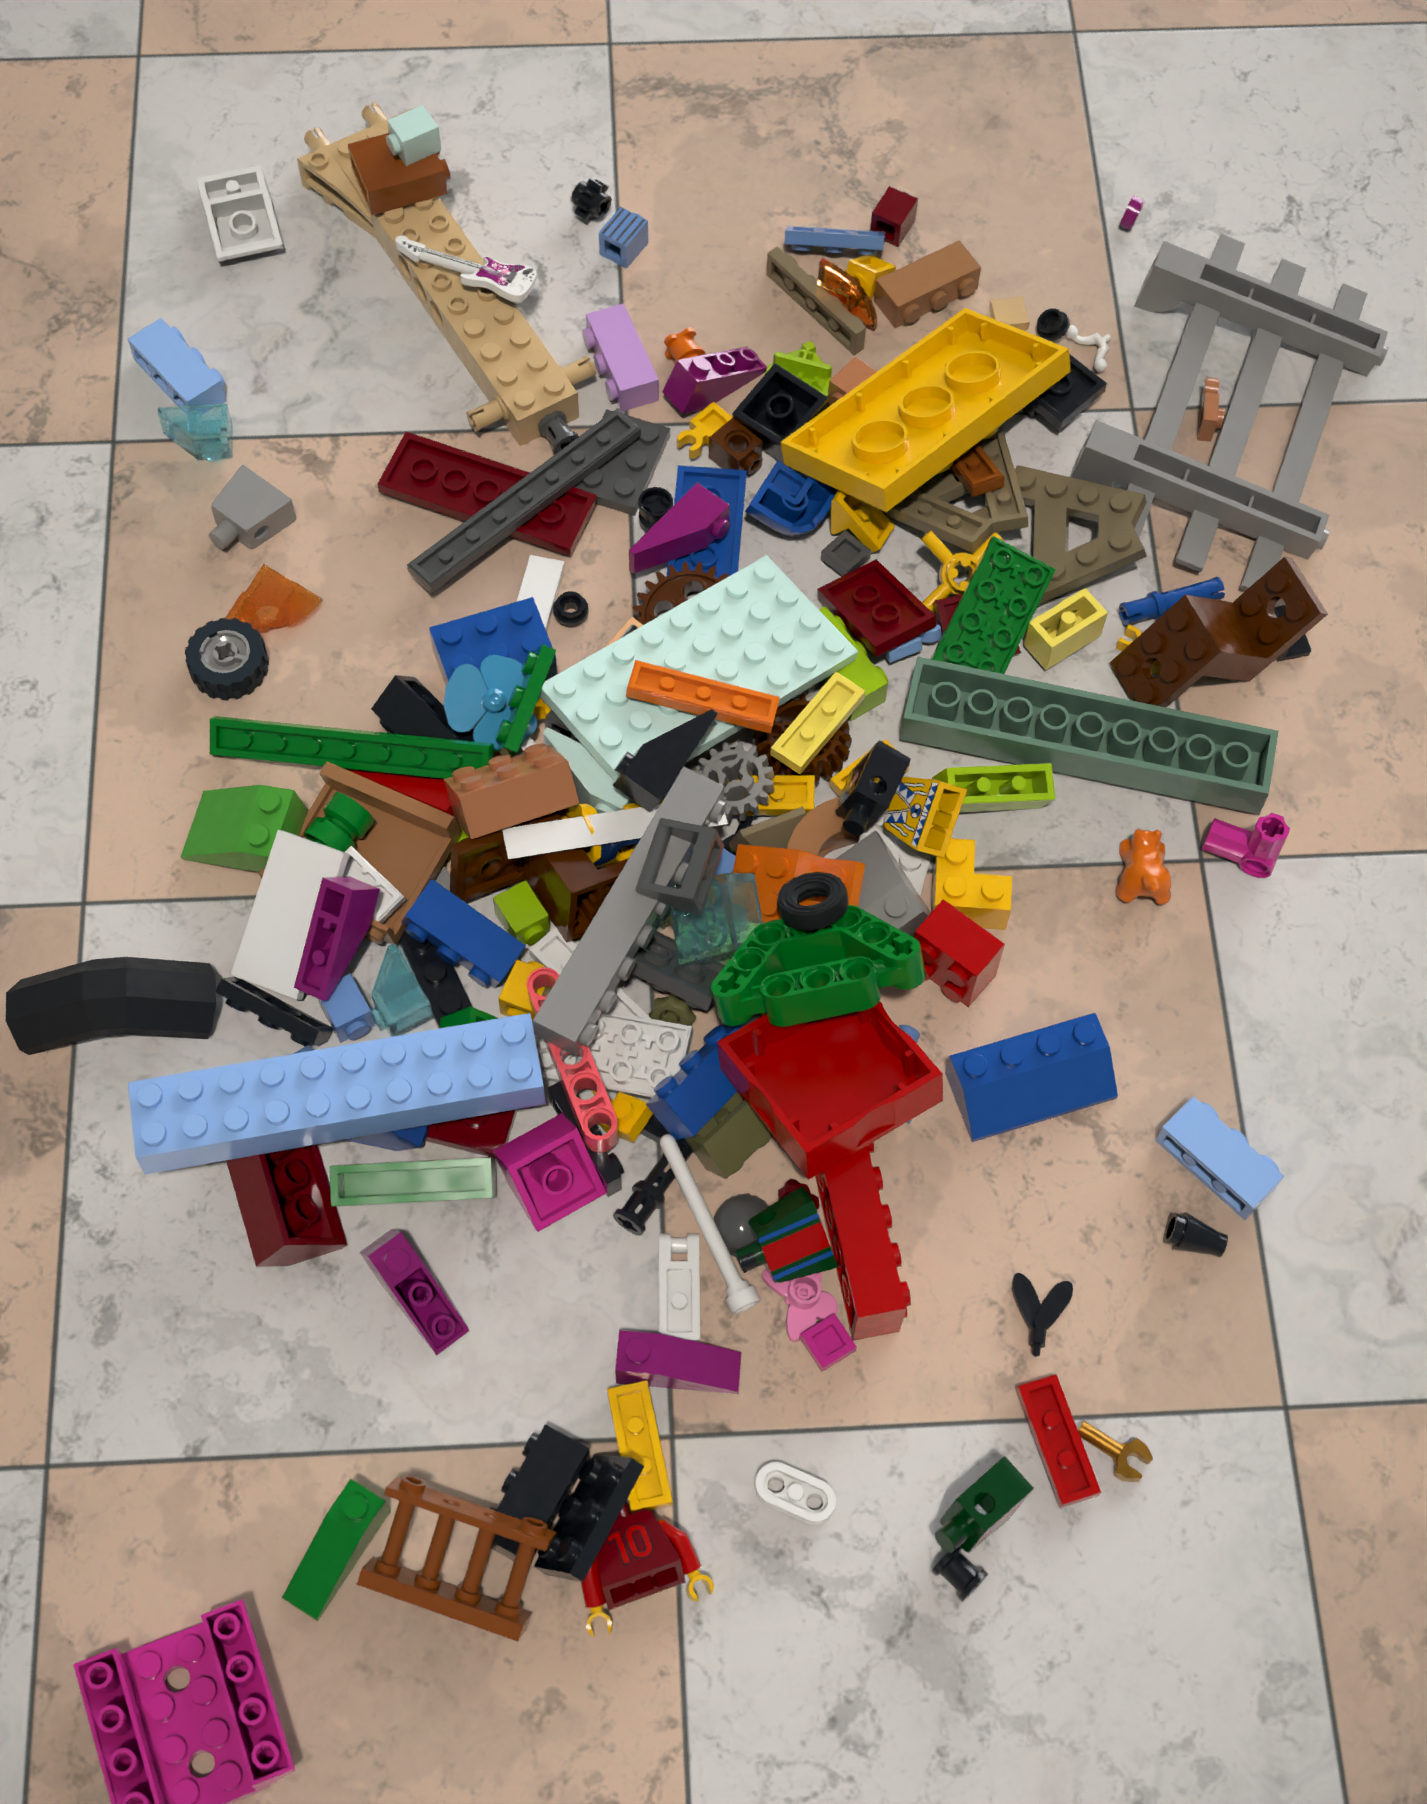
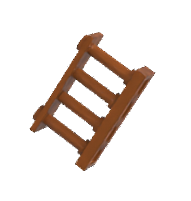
M413 1476L396 1477L386 1487L384 1492L385 1496L397 1499L399 1503L383 1556L373 1557L361 1568L357 1585L519 1641L527 1630L532 1615L531 1612L522 1610V1605L519 1602L535 1550L538 1548L546 1551L554 1541L557 1532L546 1529L547 1524L541 1520L531 1517H524L520 1520L426 1487V1482L420 1478ZM415 1506L439 1514L423 1569L418 1572L403 1568L402 1563L399 1561ZM455 1520L479 1528L463 1584L458 1586L443 1582L442 1577L439 1576ZM495 1534L520 1542L503 1598L498 1600L483 1596L482 1591L479 1590Z

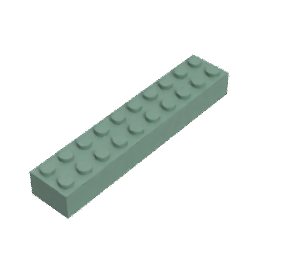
M918 656L900 734V740L1019 765L1051 763L1052 772L1260 815L1269 795L1278 738L1277 730Z

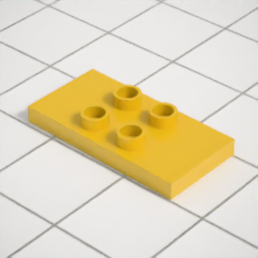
M964 308L782 440L781 448L784 464L884 512H888L933 476L947 471L953 465L954 460L982 439L994 435L1001 424L1070 373L1069 348Z

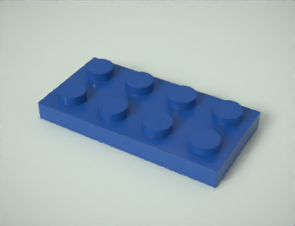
M678 465L674 505L696 483H699L730 505V527L721 539L716 538L707 548L669 561L666 577L670 575L669 565H673L676 571L680 572L682 571L683 562H687L689 569L693 571L698 562H701L703 572L705 573L712 566H715L716 578L725 573L729 577L738 572L747 470Z

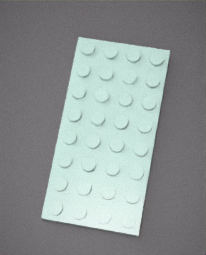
M766 555L544 682L539 696L615 781L619 773L614 769L627 751L633 755L642 744L699 716L625 697L635 660L780 697L779 707L855 661L858 650ZM714 719L687 762L744 727Z

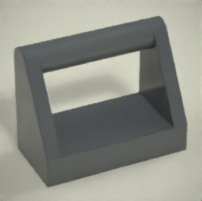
M660 818L635 890L642 895L684 912L701 915L724 848L717 829ZM670 835L695 844L681 889L654 884Z

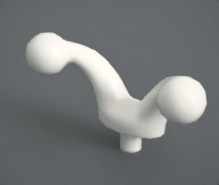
M1070 325L1065 334L1066 337L1081 345H1097L1098 350L1094 368L1099 372L1104 371L1107 368V362L1103 358L1110 350L1107 342L1112 339L1111 336L1106 334L1104 337H1101L1098 333H1095L1091 336L1081 337L1077 335V327Z

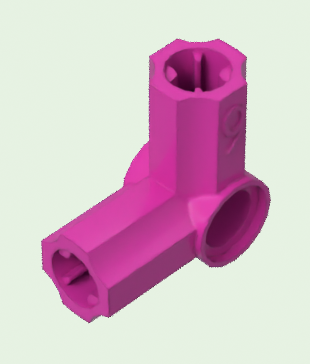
M1272 812L1268 816L1259 817L1252 832L1214 818L1202 849L1239 863L1240 868L1250 876L1268 878L1273 872L1280 851L1289 834L1290 827L1286 825L1283 816Z

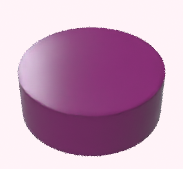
M1135 195L1132 196L1119 226L1128 230L1133 228L1144 205V199Z

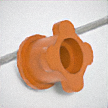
M692 327L685 328L678 334H670L665 338L664 344L667 347L665 355L667 359H674L676 363L679 359L706 354L704 349L698 347L695 343L694 337L696 332Z

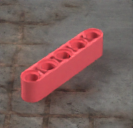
M538 968L528 976L526 984L529 1003L534 1016H536L547 997L538 995L536 991L544 986L553 987L559 977V974L551 968ZM544 1040L587 1148L599 1153L611 1150L616 1145L619 1136L617 1117L589 1047L582 1045L577 1055L582 1057L581 1061L577 1064L569 1065L562 1060L571 1053ZM586 1088L596 1092L595 1096L588 1100H583L576 1096L580 1090ZM599 1123L606 1124L611 1128L604 1135H594L590 1132L592 1126Z

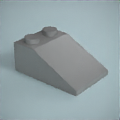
M875 830L836 859L858 861L865 864L858 907L914 937L916 929L931 912L880 834Z

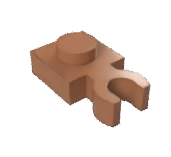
M1205 378V387L1202 388L1201 409L1199 412L1197 439L1199 441L1211 442L1215 429H1221L1224 408H1219V378Z

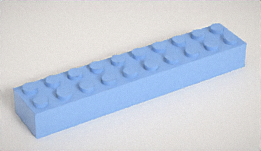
M531 1013L128 1082L135 1157L145 1175L546 1104Z

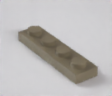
M778 246L767 253L766 275L849 352L856 355L862 351L866 335V327L863 321L858 316H853L842 306V303L836 296L830 295L820 286L818 280L814 276L808 275L791 255L785 254Z

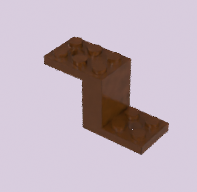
M1284 556L1233 602L1185 594L1118 654L1110 664L1132 701L1167 707L1202 676L1250 682L1325 618L1328 613L1294 560ZM1283 599L1286 605L1285 612L1281 617L1277 618L1274 607L1278 600ZM1155 660H1158L1161 665L1160 673L1154 679L1151 675V665Z
M553 812L511 827L562 819L557 812ZM499 830L474 839L467 837L452 844L450 892L465 902L516 882L526 880L567 943L583 937L628 859L608 864L600 870H597L583 848L508 859L503 832Z

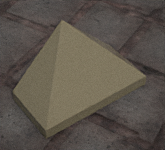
M803 807L741 829L729 842V846L734 852H737L738 844L787 848L792 832L806 812Z

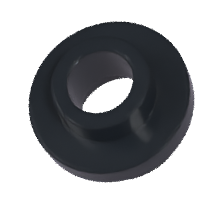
M1055 308L1044 311L1037 320V333L1041 338L1049 341L1060 339L1067 333L1070 327L1068 316Z
M573 591L562 593L553 605L555 619L566 626L581 624L589 613L587 601L579 593ZM568 609L576 610L575 612H566Z

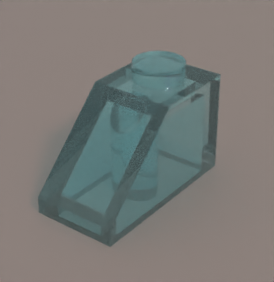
M227 404L158 408V416L164 435L194 458L210 461L233 458V425Z
M395 943L389 945L371 993L375 1007L371 1012L377 1028L380 1031L387 1029L389 1035L394 1037L404 1035L434 1018L429 1000Z

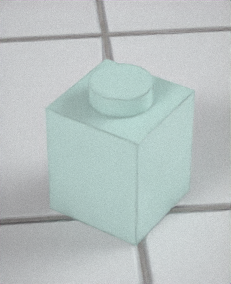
M423 105L387 120L389 135L386 136L387 145L394 156L398 154L406 166L441 151L439 126Z

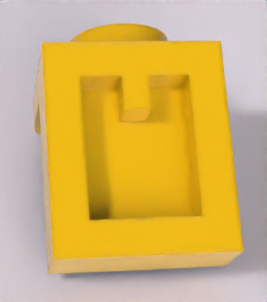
M864 255L849 260L841 291L861 302L869 303L873 298L876 279L895 271L896 266L873 255Z

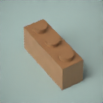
M958 240L876 279L874 302L894 328L906 323H913L920 316L933 310L942 309L949 302L962 296H969L978 289L981 266L961 241Z

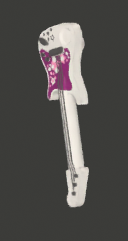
M406 236L396 237V248L414 262L421 260L463 273L460 275V282L462 284L487 288L508 301L514 302V304L523 303L534 288L536 271L532 267L500 263L489 256H484V265L426 248L424 244L409 240Z

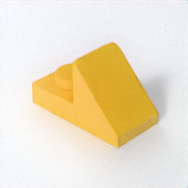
M838 490L831 501V534L834 535L849 528L871 550V553L881 549L895 526L880 509Z

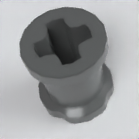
M554 411L546 415L538 424L540 434L547 437L552 444L551 449L554 455L579 437L576 432L571 431L567 425L566 416L561 411Z

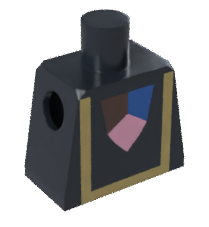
M880 740L850 771L835 809L837 815L845 819L843 828L853 835H862L865 829H869L887 810L911 761V758ZM874 777L880 778L878 784L871 779Z

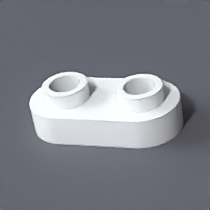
M780 1462L766 1464L759 1470L756 1476L755 1492L757 1497L763 1504L811 1525L826 1522L834 1512L836 1506L834 1490L828 1483ZM773 1480H777L783 1484L784 1489L780 1493H773L769 1490L768 1484ZM811 1497H816L821 1501L822 1507L819 1510H811L808 1508L806 1501Z

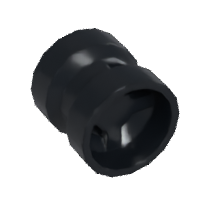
M651 487L643 491L639 496V525L645 533L673 507L672 495L666 489Z

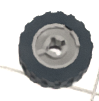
M219 618L217 621L207 622L205 626L195 630V634L190 636L188 640V647L185 648L187 658L185 660L194 685H197L200 692L208 694L213 699L220 698L221 700L228 701V699L235 698L236 700L246 694L249 695L254 692L257 686H261L264 676H267L268 673L267 665H269V659L259 631L253 629L248 622L244 623L236 618Z

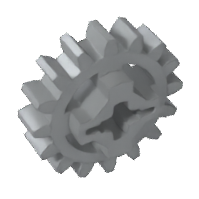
M725 742L723 743V751L720 753L711 748L709 750L711 759L700 758L699 764L702 770L694 772L725 786L723 801L727 803L725 810L727 822H730L733 814H738L741 821H744L746 819L745 812L749 810L753 814L758 815L759 809L757 804L768 805L770 801L767 793L774 792L775 790L774 782L771 780L774 778L773 768L767 767L769 765L768 757L766 755L758 757L757 747L754 745L748 751H744L743 742H738L736 749H730L728 743ZM753 769L759 776L758 784L754 782L752 777Z

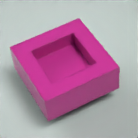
M835 1313L800 1334V1340L821 1372L853 1354L857 1349V1346Z

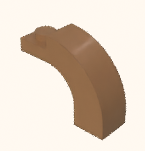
M840 797L818 805L801 819L792 832L787 848L799 849L824 858L836 849L858 843L860 835L850 834L843 828L845 819L837 815L835 811Z

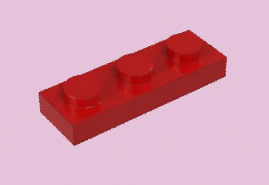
M1057 1374L1018 1386L1016 1392L1059 1507L1063 1508L1099 1496L1101 1494L1099 1484Z

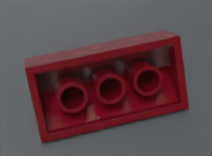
M317 1144L226 1160L256 1267L291 1266L347 1246L336 1206H331L330 1185Z

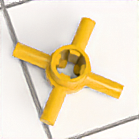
M932 530L928 531L921 538V541L942 563L939 569V581L941 584L922 601L931 612L934 610L933 602L935 600L947 598L950 594L961 595L964 593L990 539L995 536L1004 541L999 534L994 532L972 554L964 552L952 554ZM960 562L966 571L969 570V579L961 581L958 586L954 578L958 576V570L955 566Z

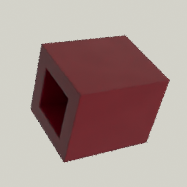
M889 186L872 212L870 231L885 232V242L899 247L916 221L918 198Z

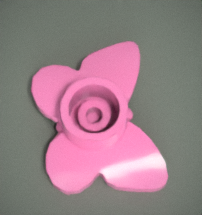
M767 1270L762 1272L761 1278L764 1283L774 1292L786 1298L785 1303L789 1305L786 1329L791 1342L799 1341L800 1334L816 1324V1319L822 1321L834 1313L837 1314V1301L831 1294L822 1291L820 1283L822 1272L782 1283H774Z

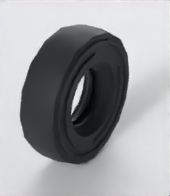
M813 872L802 874L792 878L780 889L777 904L779 914L785 924L794 929L807 931L822 929L837 922L847 911V889L842 880L831 873ZM810 897H826L824 901L815 905H799L800 902Z

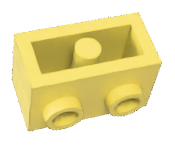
M1084 588L1029 622L1024 646L1043 668L1047 670L1100 637L1108 612Z

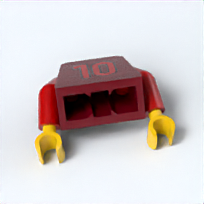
M625 1502L586 1578L581 1582L585 1607L590 1608L591 1612L586 1622L587 1631L591 1636L595 1637L592 1623L597 1617H604L606 1619L609 1634L613 1629L611 1617L603 1611L602 1605L605 1603L608 1610L620 1607L685 1583L684 1575H687L689 1579L686 1585V1594L693 1602L699 1601L693 1590V1585L696 1581H701L706 1585L709 1595L713 1593V1581L708 1576L700 1574L698 1568L701 1567V1564L686 1533L666 1520H657L651 1510L644 1509L632 1514L629 1505Z

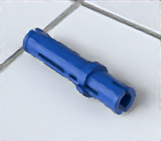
M1214 577L1203 582L1158 593V591L1149 592L1147 597L1120 603L1119 609H1125V611L1119 612L1120 619L1124 625L1149 618L1157 620L1185 594L1216 600L1223 599L1225 593H1218V591L1225 590L1224 584L1219 577Z

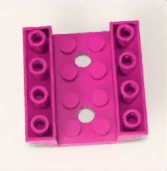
M243 1599L202 1614L203 1623L128 1652L122 1653L117 1648L73 1664L111 1804H232L263 1791L295 1771ZM180 1668L188 1670L190 1675L188 1686L180 1692L169 1691L167 1679L170 1673ZM200 1753L212 1754L215 1761L213 1771L204 1778L195 1777L191 1771L194 1758Z

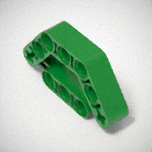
M848 905V909L841 919L822 929L808 931L794 929L785 924L783 919L768 921L758 925L713 980L711 991L718 1018L725 1025H741L747 1022L754 1014L766 1012L769 1023L778 1027H786L870 1009L877 1005L881 999L880 988L894 986L903 990L913 989L924 982L926 973L921 946L916 938L857 906Z

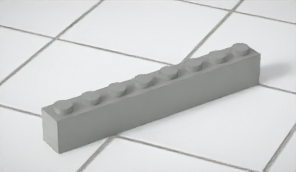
M683 766L533 1019L534 1035L575 1056L582 1045L586 1047L590 1045L598 1029V1025L595 1022L601 1012L607 1014L610 1011L617 997V992L614 991L621 979L626 981L629 978L636 964V960L633 959L639 947L643 949L647 947L655 930L652 927L658 915L664 917L670 907L635 890L659 819L665 818L709 827L712 821L718 823L727 807V803L723 801L725 786ZM670 835L654 884L672 888L675 887L676 883L682 885L695 844Z

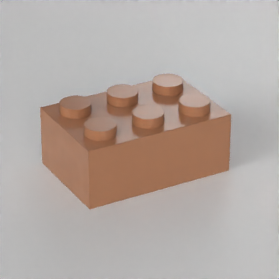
M544 743L531 745L524 749L523 754L510 757V755L494 757L488 761L489 765L474 769L472 766L457 769L452 773V777L444 779L454 817L470 839L580 804L569 762L551 745L546 746Z

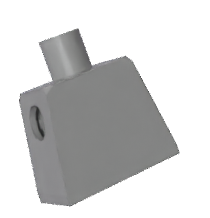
M242 465L212 502L211 509L215 523L218 526L209 533V538L222 550L235 539L248 549H255L296 520L292 499Z

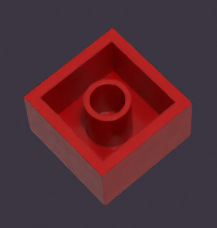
M944 899L916 929L914 938L919 941L926 973L925 980H932L942 988L943 993L954 1002H961L969 1008L996 976L1005 943Z

